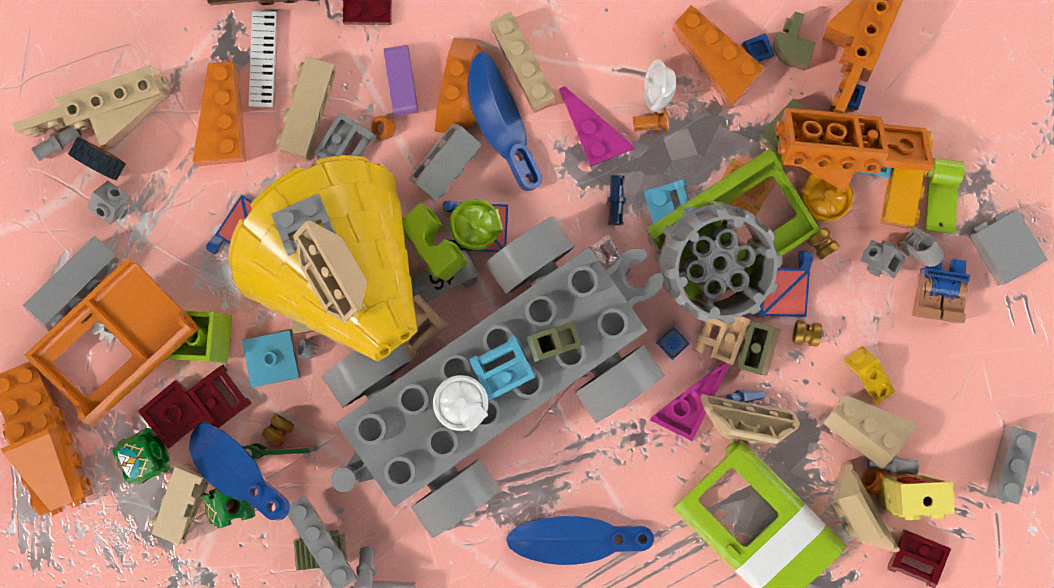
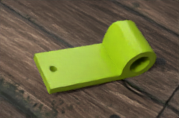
M933 158L934 166L926 175L928 177L925 231L955 234L958 186L963 181L965 165L963 161Z

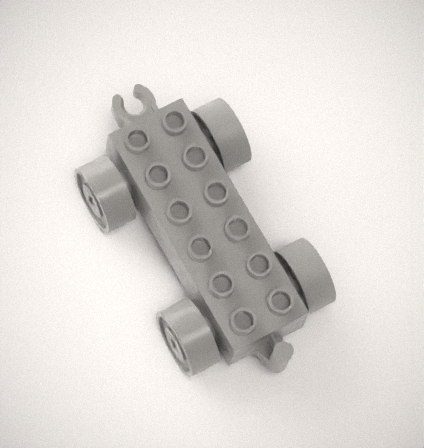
M552 216L516 238L485 263L506 295L527 282L532 287L396 381L393 378V375L412 361L402 344L380 361H375L357 351H353L335 364L321 378L341 407H347L364 395L368 401L336 422L356 452L346 466L340 467L333 472L331 477L333 487L339 492H348L360 482L375 479L392 505L396 507L427 485L431 492L413 504L411 509L431 538H434L470 515L501 490V487L481 458L459 472L454 465L589 371L594 375V378L574 393L595 423L604 420L651 388L665 374L644 344L623 358L618 353L623 347L648 331L632 309V306L637 302H644L654 297L664 282V276L661 273H656L649 277L647 283L642 287H634L627 282V269L634 264L642 263L647 258V251L644 249H631L624 252L614 262L613 266L605 270L590 247L558 267L556 262L573 250L575 246L556 218ZM574 321L582 346L534 362L526 337ZM516 335L537 377L490 401L488 399V416L472 432L469 430L456 431L444 426L436 417L433 408L434 394L439 385L446 379L458 375L471 377L480 383L469 359L475 355L479 357L508 342V338ZM514 351L484 365L485 372L487 373L516 358Z

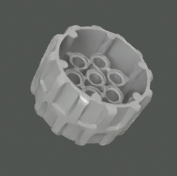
M711 200L707 206L697 209L691 206L686 207L682 211V217L672 226L666 225L663 229L665 238L661 251H656L655 260L660 264L661 273L664 276L662 287L679 306L701 321H707L708 318L717 319L724 324H732L735 322V318L749 312L755 315L761 310L759 305L766 297L776 292L778 284L775 283L777 269L783 263L782 255L776 252L774 248V232L771 228L762 224L754 214L740 207ZM723 220L722 225L715 226L712 229L710 237L697 232L709 223ZM744 224L752 236V238L747 240V244L738 241V235L732 229L733 226L739 228ZM724 232H728V240L725 243H720V236ZM705 240V247L700 251H696L697 242ZM687 243V248L692 253V256L685 258L681 264V269H679L680 257ZM741 249H745V257L741 260H738V252ZM722 256V264L719 267H714L713 262L715 258ZM754 263L752 273L749 277V275L744 271V268L749 267ZM699 264V271L694 275H690L692 265ZM739 273V280L731 284L732 275ZM687 278L692 282L698 283L699 290L704 296L698 294L694 297V300L686 296L682 287L687 285ZM711 281H716L715 289L707 291L708 284ZM726 287L737 291L728 298L713 302L714 299L721 298L724 295Z

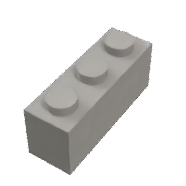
M453 123L408 179L426 195L437 201L438 198L443 197L447 193L450 183L463 173V167L466 163L476 157L482 144L462 126Z
M1004 425L986 496L1019 505L1038 433Z

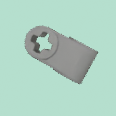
M917 226L912 227L911 232L902 241L899 240L896 243L905 255L916 259L928 267L938 265L944 258V252L934 237L925 233Z

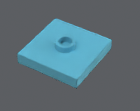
M291 330L242 340L251 388L300 378Z

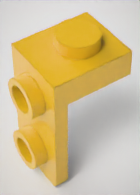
M863 346L843 359L846 367L859 377L875 405H878L895 392L878 358Z

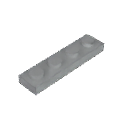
M306 494L292 502L287 516L332 588H344L357 580L358 577Z

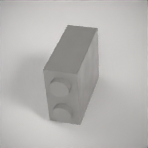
M1006 209L994 216L996 218L995 221L990 224L985 221L974 227L975 232L969 235L998 286L1013 281L1048 260L1018 209L1011 212Z

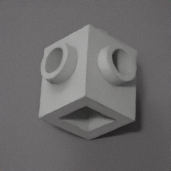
M107 180L92 192L87 208L111 225L117 219L122 220L130 210L128 205L131 197Z
M871 240L868 247L864 250L860 261L868 267L866 271L877 277H880L882 274L894 279L906 257L895 248V245L888 241L882 240L880 243Z

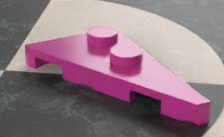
M565 86L559 88L591 167L634 150L633 145L568 88Z
M722 362L651 416L650 421L693 441L706 414L700 399L701 395L715 396L729 364Z

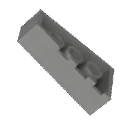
M94 236L22 306L34 320L49 332L92 292L106 275H110L117 268V263L119 262L117 255Z

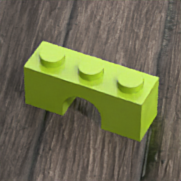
M420 203L402 219L404 236L414 243L416 254L429 265L427 270L434 278L438 277L448 281L469 263L457 244L445 239L439 245H434L436 233L444 226L432 208Z

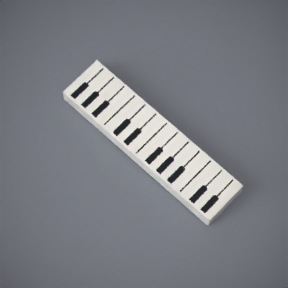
M252 11L249 79L250 108H274L277 40L276 12Z

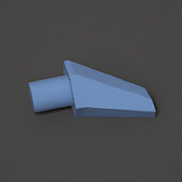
M736 390L734 393L728 394L726 399L749 403L765 398L766 392Z

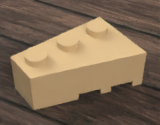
M187 463L174 467L167 490L161 500L160 510L153 518L151 534L177 545L185 542L202 502L201 495L206 493L209 482L199 473L196 467Z

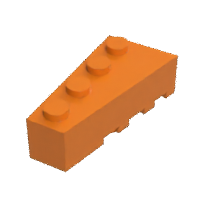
M692 5L686 9L673 26L672 30L689 54L696 60L701 71L706 74L712 86L721 95L729 109L765 68Z
M233 61L208 63L192 160L197 166L247 162L238 67Z

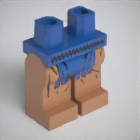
M951 259L949 271L942 270L943 260L934 267L925 265V268L920 269L912 316L953 323H965L966 314L964 309L968 282L970 280V275L966 274V261Z

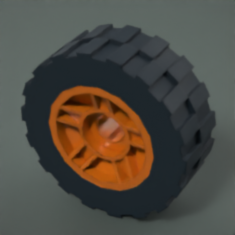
M80 137L76 138L68 152V155L115 181H117L126 165L125 162Z

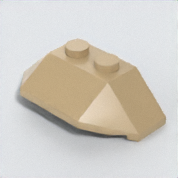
M310 220L306 221L293 235L294 241L297 243V254L301 270L325 312L346 323L362 308L367 280L342 237Z
M704 394L700 398L704 410L720 435L729 440L741 439L755 445L759 443L767 445L778 444L798 429L800 425L795 412Z
M843 463L833 494V499L836 503L833 507L840 518L844 517L848 525L845 528L852 540L856 538L857 541L895 553L900 551L851 463Z

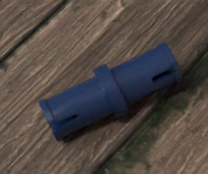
M610 176V197H607V203H609V225H624L623 210L624 204H626V198L624 197L625 176Z

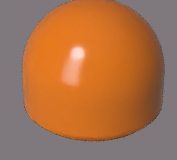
M376 116L371 125L372 133L377 136L376 139H389L396 132V124L389 116ZM381 122L384 124V132L382 134L378 131V125Z
M877 469L867 471L861 480L867 493L872 495L881 493V478H886Z

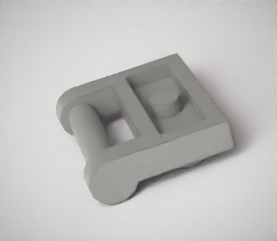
M339 112L314 154L320 158L344 155L356 134L359 133L363 137L351 155L361 157L370 142H374L377 136Z
M315 194L271 214L288 256L295 254L297 250V243L291 240L290 236L294 235L306 221L310 220L316 224L322 222L323 228L336 234L319 194Z

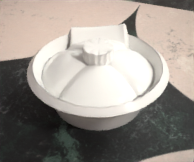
M661 59L655 60L649 66L644 81V99L650 110L658 112L669 106L668 103L672 100L676 90L675 72L666 67Z
M463 375L453 376L443 381L437 388L433 398L434 412L438 420L447 428L456 431L469 430L472 432L488 416V396L484 387L477 380Z

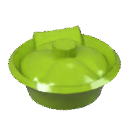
M469 199L460 203L453 210L450 217V231L455 241L462 247L470 250H481L490 246L497 239L499 233L503 231L499 209H495L490 203L481 199Z

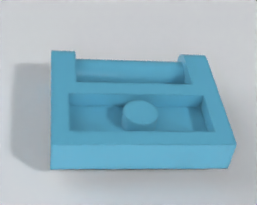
M685 179L643 192L652 223L675 210L670 195L671 191H677L680 205L689 201L685 188L687 187Z
M516 335L508 338V342L479 357L475 355L469 359L481 385L487 393L489 401L537 377ZM514 351L516 358L487 373L485 372L484 365Z

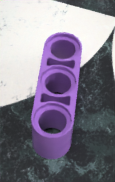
M408 45L384 48L394 117L418 113Z

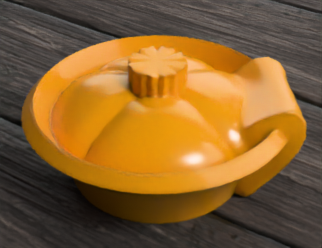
M813 173L801 189L802 200L806 208L814 218L821 221L830 222L842 218L848 213L853 203V190L850 183L847 190H841Z

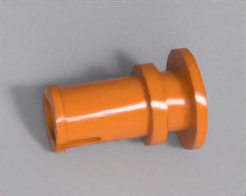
M666 108L663 109L664 113L662 114L654 112V115L633 116L634 132L651 129L660 131V128H665L667 133L670 121Z

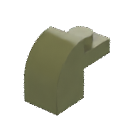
M794 12L791 18L787 17L782 31L786 33L778 32L775 36L774 50L777 57L784 64L805 71L810 64L816 43L798 37L804 14Z
M574 321L526 337L534 362L582 346Z

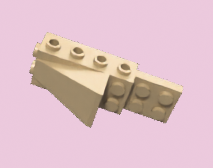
M148 65L55 97L59 107L16 121L12 125L15 133L25 134V136L32 135V137L47 134V129L54 127L57 130L70 126L76 130L82 129V131L93 128L99 145L113 148L123 141L164 99L170 97L168 91L171 90V86L167 77L162 76L160 69Z

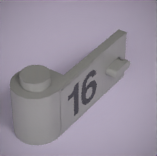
M467 249L461 252L469 263L448 281L438 277L434 278L428 270L412 277L413 297L419 294L427 303L455 287L463 285L464 288H467L477 283L476 278L480 274Z

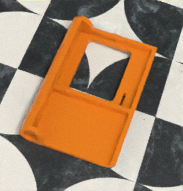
M127 258L24 356L77 407L78 420L85 425L93 426L198 330L195 321L137 262ZM96 322H101L131 352L132 356L100 387L87 396L55 366V360Z

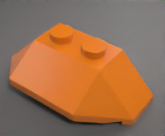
M453 38L447 55L437 104L435 132L445 133L453 123L462 126L465 130L477 123L472 111L468 88L471 62L476 54L484 52L477 42Z

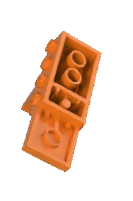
M852 0L828 22L822 40L844 48L839 63L843 65L840 72L844 73V76L838 88L843 91L842 93L836 92L829 111L844 113L858 79L868 82L903 0Z
M785 108L781 121L776 123L775 133L776 136H779L778 154L782 156L783 165L801 166L841 190H847L855 171L880 173L882 167L931 171L934 166L926 128L883 124L882 117L795 108Z
M30 361L0 373V410L5 420V423L2 424L4 427L3 436L6 442L10 444L1 448V451L21 475L22 484L29 490L31 495L30 504L33 510L39 516L48 514V517L63 512L62 507L70 504L71 508L85 503V498L93 495L92 484L85 474L82 459L73 444V436L65 424L64 414L58 404H54L43 374Z

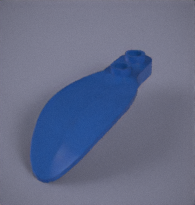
M480 52L474 56L468 75L469 98L473 114L488 142L506 159L519 187L525 191H533L541 185L542 174L531 151L527 147L526 131L520 113L494 61L487 53Z
M199 424L194 429L189 441L190 455L199 473L212 486L230 497L248 501L267 519L280 521L288 515L290 510L288 499L263 479L257 463L243 446L226 432L211 424ZM258 488V494L255 496V490ZM275 503V510L272 511V505Z
M557 516L524 523L511 530L506 541L508 547L513 552L524 558L546 564L577 565L601 560L615 552L646 551L653 545L654 535L645 526H613L607 522L589 517ZM641 534L646 536L644 543H639L638 537ZM616 535H621L622 541L619 544L614 542Z

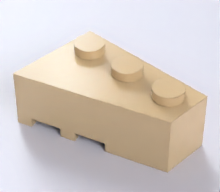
M845 395L823 422V424L882 469L896 456L918 425L915 422L848 395Z

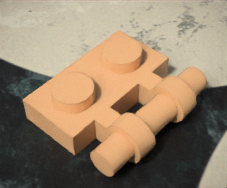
M740 316L735 318L734 323L724 324L720 320L708 318L707 321H704L700 334L696 335V345L693 351L703 354L705 346H710L712 350L709 357L733 365L750 319ZM713 325L720 327L715 340L709 338Z

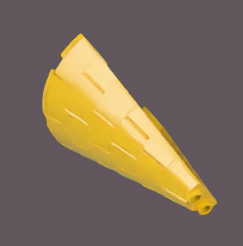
M341 155L318 159L315 166L304 170L299 166L284 174L265 188L250 204L251 212L246 219L239 220L231 238L228 263L232 268V279L244 297L259 302L266 308L306 325L307 328L328 336L331 340L348 346L375 361H380L402 343L408 341L417 332L412 283L409 276L408 253L404 243L401 202L398 198V179L384 165L371 163L365 157ZM315 194L321 196L336 235L342 237L367 280L362 308L346 323L325 312L301 270L297 250L295 254L288 256L271 215Z

